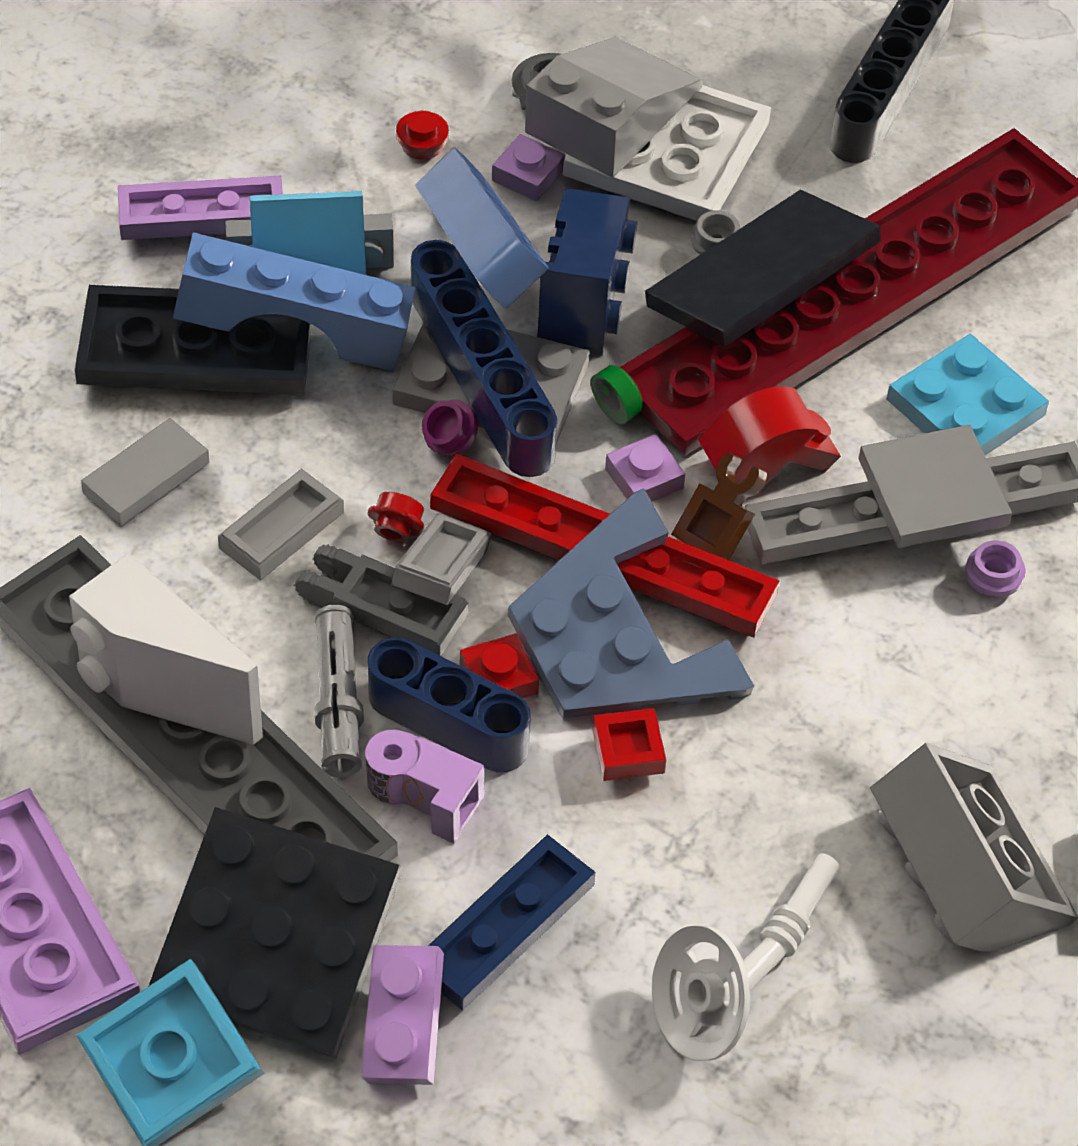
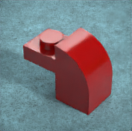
M792 387L767 388L742 398L725 410L698 438L715 471L720 459L727 452L742 458L740 465L735 471L737 483L747 478L753 466L765 471L767 477L762 489L789 461L827 471L841 457L829 437L831 429L828 423L819 414L807 409L796 389Z

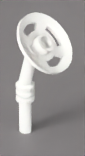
M822 853L816 856L788 903L778 905L774 911L773 916H771L767 923V927L760 934L761 943L744 960H742L731 940L722 932L710 926L693 925L681 928L664 943L654 966L652 1001L655 1016L664 1037L679 1054L695 1061L715 1060L726 1055L737 1044L748 1019L750 990L783 957L793 956L797 946L802 942L804 935L811 927L810 920L808 919L839 869V864L833 857ZM702 942L713 944L719 948L718 959L698 960L690 949ZM678 971L682 973L679 984L680 1002L684 1012L682 1015L679 1013L675 994ZM702 1025H722L724 1037L713 1043L701 1041L695 1035Z

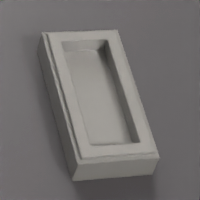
M169 418L81 480L82 492L116 523L122 526L209 464V450Z
M301 468L218 535L219 549L261 581L344 513V500Z
M436 514L395 566L391 585L448 605L487 552L491 533L446 515Z

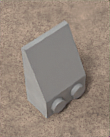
M613 37L557 55L526 85L525 133L614 178L702 88V79L617 37Z

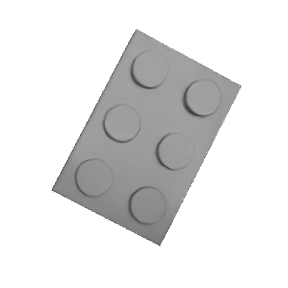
M423 323L393 387V405L426 413L433 404L439 401L460 400L472 408ZM506 329L556 412L558 419L557 444L588 368L589 350ZM478 418V427L484 428Z

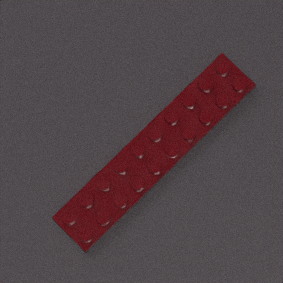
M1015 128L1011 129L866 217L865 219L880 225V243L726 347L685 327L620 366L619 368L623 369L632 378L639 389L643 402L640 415L686 456L701 446L698 438L725 410L737 401L767 388H794L1078 209V178Z

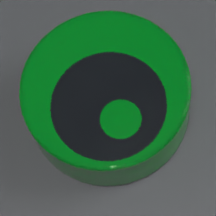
M609 365L591 377L590 386L593 396L602 411L612 421L622 425L641 413L643 402L639 389L623 369Z

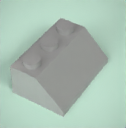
M925 742L870 787L881 808L878 811L881 824L893 838L899 841L908 858L906 862L907 872L914 883L927 893L937 911L934 915L936 926L950 943L990 953L1069 926L1078 919L1077 913L992 765Z

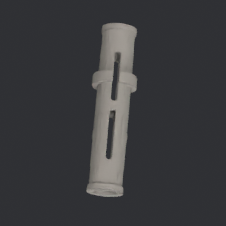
M328 605L319 609L315 614L320 701L314 708L315 725L322 733L323 757L321 759V767L330 776L348 777L356 774L362 768L358 728L364 722L363 705L356 696L352 626L354 617L352 616V611L345 606Z

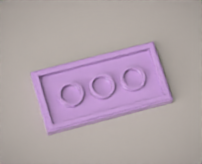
M31 788L0 800V1020L19 1055L116 1009L140 993L138 982Z

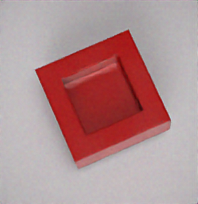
M517 633L460 650V666L519 695L521 698L538 694L539 678Z
M655 708L593 715L592 731L603 781L665 773L667 759Z

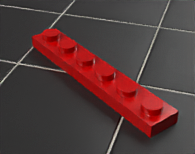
M457 453L430 494V509L487 530L492 534L557 560L563 558L610 515V513ZM667 537L665 543L617 564L630 589L755 638L777 596L780 580L671 537Z

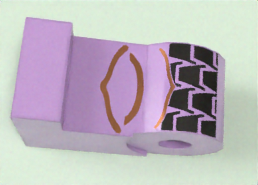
M397 729L382 731L375 734L368 741L365 757L367 783L372 795L382 802L389 804L405 803L430 815L432 834L454 844L485 797L484 765L422 737H416Z

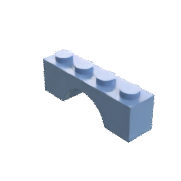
M193 232L173 318L229 332L239 322L253 316L264 314L291 316L304 320L324 332L333 342L339 359L394 372L408 329L415 287Z

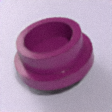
M444 400L433 404L426 411L422 420V432L425 442L432 451L444 457H454L456 453L462 454L472 445L478 433V418L475 411L460 400Z

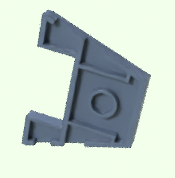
M644 488L633 493L509 605L507 616L562 718L640 710L641 705L675 702L676 705L699 703L702 698L720 696L738 699L751 695L754 688L752 680L729 639L674 664L670 662L617 566L618 563L667 541L669 532Z

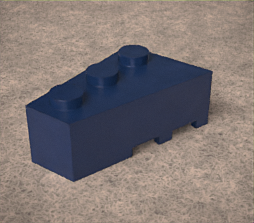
M565 188L555 220V237L551 236L548 244V252L551 253V256L546 264L549 269L540 277L537 337L589 350V354L603 355L607 333L618 334L622 301L614 300L615 292L626 293L630 261L622 260L623 253L633 254L638 221L628 220L630 197Z

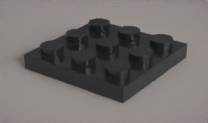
M215 807L148 987L191 959L235 1026L337 1059L372 959L373 945H377L403 870L399 864Z

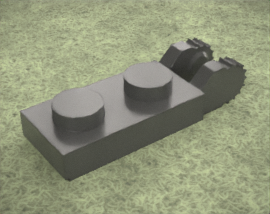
M329 544L320 546L312 559L317 569L321 570L322 574L325 573L328 577L319 576L316 572L313 573L310 570L308 572L304 570L293 585L296 587L295 591L299 593V596L303 597V600L314 603L319 608L328 605L345 606L352 611L355 621L391 637L410 640L442 656L465 621L469 611V602L458 595H454L449 604L445 605L393 586L391 583L395 568L364 554L359 557L343 549H337L335 546L332 547Z

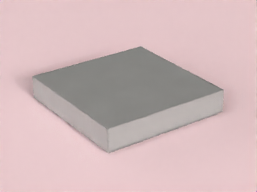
M971 425L860 447L858 460L897 548L1009 526L1012 511Z

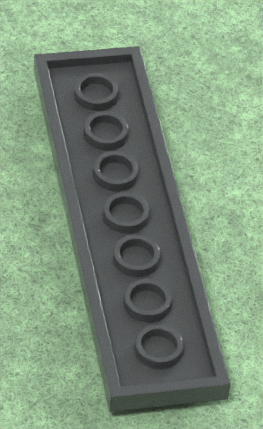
M81 535L0 587V628L204 835L214 808L217 807L389 862L398 856V842L262 710L263 738L252 745L122 707L104 690L101 693H97L85 683L77 669V662L80 660L77 642L71 633V625L74 623L69 596L110 567L111 564Z

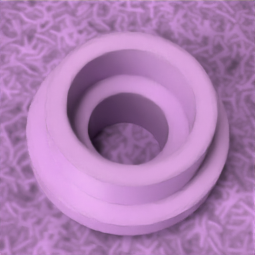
M998 540L981 544L969 555L965 567V575L969 584L976 591L990 597H1005L1015 593L1022 586L1026 573L1019 551L1011 544Z

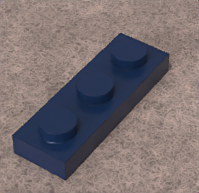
M547 834L428 945L438 946L444 952L441 994L464 1011L595 885L596 872Z

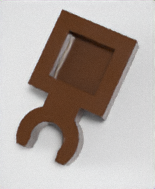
M727 452L717 465L716 476L718 484L713 490L699 483L671 535L688 545L730 560L755 516L753 512L742 507V504L746 497L753 496L762 489L767 473L753 466L747 478L737 483L735 471L740 465L742 458Z

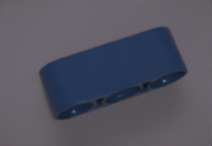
M400 637L387 638L379 641L371 648L368 655V695L372 708L379 714L457 754L484 765V768L491 771L509 772L519 768L526 761L529 753L531 714L528 704L519 695L407 639ZM390 677H401V678H400V679H391ZM451 703V704H455V705H454V706H444V705H441V704ZM505 730L509 733H497L494 731Z

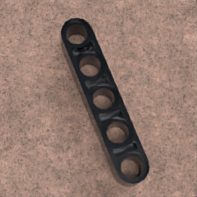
M898 0L837 100L829 143L831 152L837 158L846 162L859 163L869 160L875 154L949 28L955 0Z

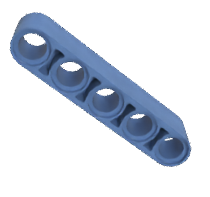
M455 147L415 184L417 190L473 275L505 308H509L549 269L546 262L485 177Z

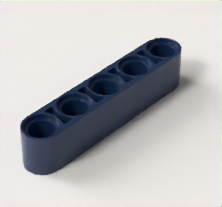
M430 240L419 244L412 251L411 286L415 287L412 303L505 465L511 472L525 477L540 476L548 472L554 465L556 456L558 419L555 410L456 247L442 240Z

